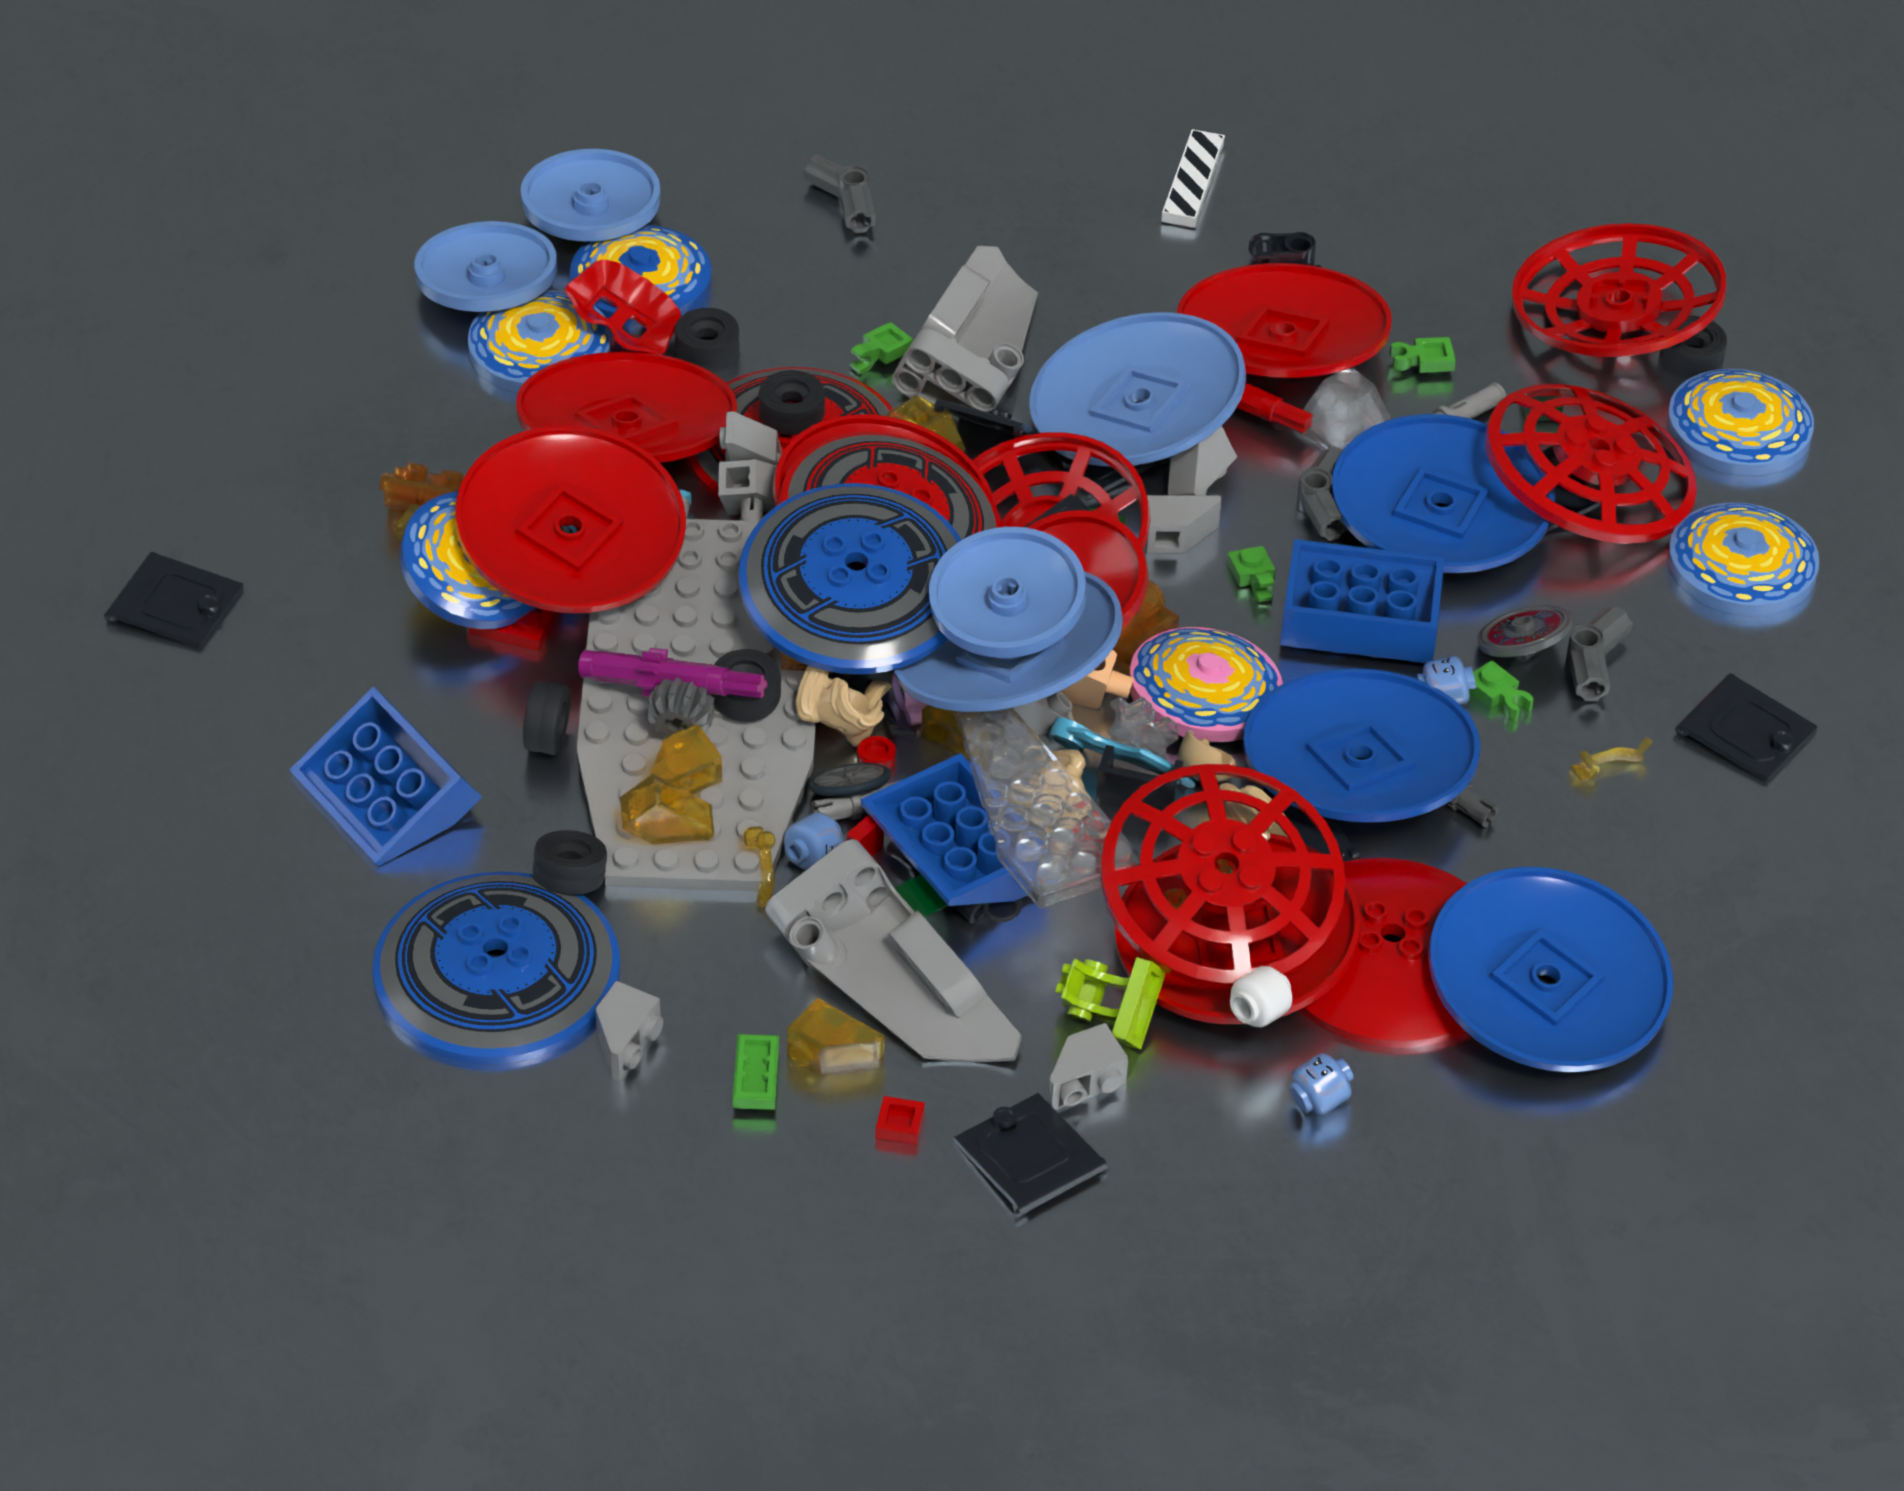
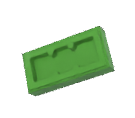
M737 1034L733 1108L775 1110L779 1036Z

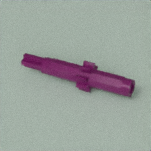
M650 647L649 652H642V656L584 650L580 655L578 663L579 675L582 678L634 685L638 688H643L642 696L648 697L653 692L654 687L660 685L663 679H669L674 682L677 677L683 682L689 683L693 681V685L707 688L706 694L726 696L733 694L763 698L764 689L767 688V680L764 679L763 674L731 671L730 668L712 664L673 660V658H668L667 649Z

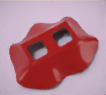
M603 259L592 263L569 282L564 289L567 296L571 299L576 312L582 319L594 325H602L610 330L619 345L633 351L664 355L675 332L676 323L681 317L679 308L666 293L647 278L615 261ZM599 299H605L616 307V312L610 318H605L593 309V306ZM629 319L637 321L646 328V331L640 338H634L623 330V325Z

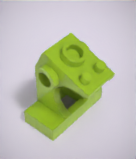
M1137 957L1131 976L1128 978L1107 974V965L1090 959H1085L1084 963L1074 958L1072 965L1064 963L1062 968L1063 974L1055 992L1062 995L1063 1006L1069 1008L1067 1015L1086 1022H1091L1092 1016L1114 1021L1115 1025L1112 1033L1116 1040L1128 1047L1141 1050L1166 972L1152 961ZM1106 986L1125 990L1119 1009L1100 1006Z

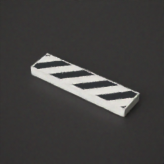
M1191 130L1162 211L1161 222L1192 228L1196 227L1224 146L1225 135Z

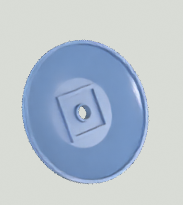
M1171 312L1129 315L1090 328L1060 347L1038 372L1031 388L1029 408L1037 433L1067 432L1088 436L1104 442L1117 450L1132 465L1145 464L1183 452L1200 443L1220 428L1232 415L1242 398L1246 384V368L1240 348L1234 339L1222 328L1207 320ZM1056 451L1057 453L1072 460H1074V457L1076 455V452ZM1091 457L1088 463L1090 465L1109 466L1102 460Z
M1084 571L1087 596L1082 616L1074 628L1054 645L1042 651L1021 657L995 658L969 652L948 639L940 648L927 657L913 664L895 669L894 673L900 686L910 696L922 703L945 710L961 712L994 711L1038 701L1078 682L1098 667L1111 653L1120 637L1123 626L1120 602L1115 592L1107 583Z

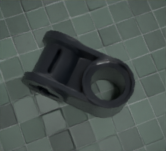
M1264 232L1254 235L1249 240L1248 249L1252 255L1249 265L1262 264V260H1266V263H1292L1315 266L1316 241L1308 233ZM1263 242L1266 243V252L1263 251Z

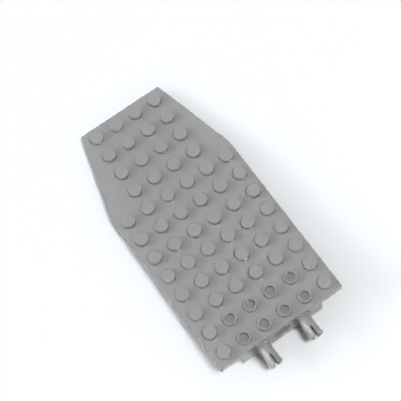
M682 496L686 514V531L681 553L673 569L660 584L637 600L617 608L590 613L586 650L642 656V652H649L651 647L667 649L668 658H673V660L712 665L720 657L731 651L739 649L757 650L770 656L779 667L781 673L780 701L771 714L760 720L750 722L729 719L722 715L714 706V718L711 726L708 727L707 733L701 734L699 739L687 737L685 741H682L677 736L669 738L668 733L656 731L655 724H651L647 720L649 705L647 702L649 697L642 696L643 688L583 678L577 739L578 766L581 771L592 829H594L595 837L604 843L607 850L605 886L767 891L782 852L781 847L784 842L785 832L792 825V818L796 807L800 805L804 794V786L814 768L816 723L801 720L797 715L795 706L798 687L808 665L789 657L766 640L753 625L742 603L739 589L740 558L749 535L763 518L764 503L760 499L754 498V509L750 510L751 498L744 499L740 505L741 521L688 519L690 503L686 497Z

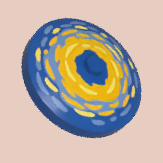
M645 225L631 234L615 239L587 241L576 252L570 266L571 282L596 261L605 259L621 263L647 278L666 293L679 308L681 316L697 309L705 301L712 283L710 259L701 245L679 231L654 225ZM599 299L594 305L606 318H610L617 310L615 306L605 299ZM629 319L623 325L632 327H644L633 319Z
M458 492L437 496L423 504L413 514L405 528L399 548V559L406 583L424 606L449 622L475 629L506 627L515 624L518 619L536 609V607L519 602L493 587L471 565L463 552L456 532L455 510Z

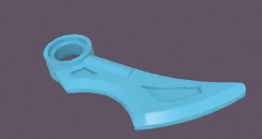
M1063 717L1055 718L1048 737L1057 744L1080 752L1086 748L1103 754L1106 745L1115 746L1114 759L1126 761L1159 775L1172 771L1174 766L1145 748L1132 747L1110 740L1090 731L1075 721ZM1192 777L1182 778L1183 786L1187 788L1195 787L1196 781Z

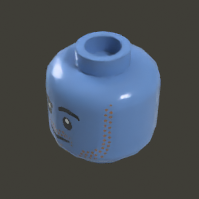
M1457 656L1426 662L1423 666V673L1417 674L1418 680L1427 683L1432 688L1443 691L1460 705L1468 703L1470 699L1469 690L1476 688L1472 667H1464L1461 659Z
M822 813L809 814L787 828L784 835V848L787 857L794 865L805 871L839 844L843 843V833L838 823Z
M1320 1053L1292 1072L1293 1083L1289 1085V1090L1298 1106L1305 1113L1311 1111L1321 1116L1351 1097L1352 1092L1349 1081L1354 1079V1075L1348 1064L1341 1057L1335 1060L1326 1053Z

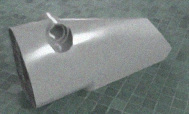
M977 246L940 298L923 327L905 352L892 376L893 385L900 393L933 408L937 399L984 412H991L996 408L1023 365L1024 357L1022 350L1038 296V292L1026 284L1006 262L998 247Z
M850 839L839 844L768 901L765 908L766 915L797 951L804 963L819 971L922 1058L956 1062L1016 1060L1022 1035L988 997L975 976L918 910L914 912L895 890L882 868L859 841Z

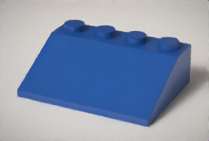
M1294 539L1280 645L1299 649L1308 648L1334 653L1365 655L1373 658L1405 660L1413 663L1433 661L1445 557Z
M374 686L289 769L378 866L454 826L482 798L401 711Z
M962 753L861 799L860 805L948 906L1016 901L1049 885L1051 852Z

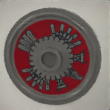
M1541 605L1526 607L1495 618L1481 629L1477 639L1480 649L1485 654L1496 657H1516L1518 661L1524 663L1545 648L1556 644L1567 636L1572 629L1573 622L1570 613L1558 606Z

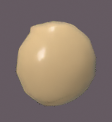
M1192 730L1186 732L1178 753V759L1184 761L1183 767L1200 764H1229L1237 766L1231 755L1210 746L1208 739L1203 738L1200 741L1193 736L1194 732ZM1216 775L1218 783L1225 782L1232 777ZM1193 776V777H1192V778H1194V779L1200 781L1198 776Z

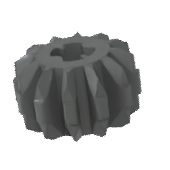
M678 677L674 682L669 679H663L661 684L656 685L653 692L650 693L647 702L649 704L647 720L651 724H655L656 731L668 733L669 738L677 736L682 741H685L687 737L699 739L701 734L707 733L708 727L712 724L714 718V698L706 694L707 688L697 687L693 685V681L689 683L683 682Z

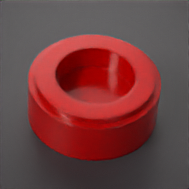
M882 736L867 737L858 744L857 763H876L892 769L896 763V746L891 740Z

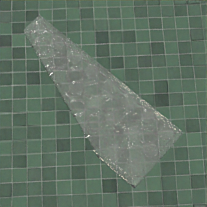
M1013 707L982 712L953 711L957 725L962 730L965 751L969 753L971 760L970 768L982 807L986 809L990 834L994 836L996 842L995 850L998 860L1039 909L1100 889L1102 848L1112 821ZM1120 832L1114 858L1115 870L1140 865V853Z

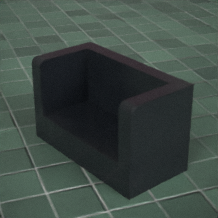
M1106 745L1097 772L1095 803L1121 808L1123 803L1134 792L1158 776L1113 767L1115 746ZM1176 759L1172 771L1183 767L1184 761ZM1182 778L1158 787L1141 801L1163 811L1168 805L1179 799Z

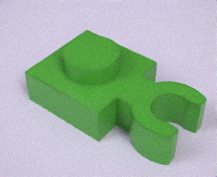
M1450 337L1414 338V345L1403 342L1391 344L1389 355L1394 358L1393 370L1403 371L1411 366H1417L1419 373L1455 370L1456 359Z
M1491 660L1473 672L1476 688L1469 690V693L1488 708L1492 709L1499 704L1503 707L1504 715L1513 721L1518 719L1520 710L1518 706L1523 707L1528 712L1532 710L1534 701L1532 695L1526 691L1518 690L1519 681Z

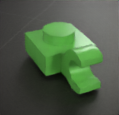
M889 322L863 335V343L857 344L851 349V353L859 359L852 362L850 367L858 374H864L873 367L878 359L888 364L904 356L914 339L892 322Z
M1258 546L1228 552L1227 565L1238 586L1250 585L1258 603L1273 600L1269 586L1274 585L1276 569L1265 548Z

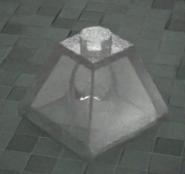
M1353 368L1339 371L1322 381L1303 409L1313 414L1312 425L1305 434L1298 433L1321 450L1329 449L1332 445L1344 449L1363 431L1379 423L1391 420V417L1375 384Z

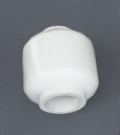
M1260 966L1236 980L1231 988L1230 1006L1234 1015L1241 1022L1247 1023L1252 1027L1261 1028L1286 1014L1292 1005V992L1289 980L1285 975L1269 966Z

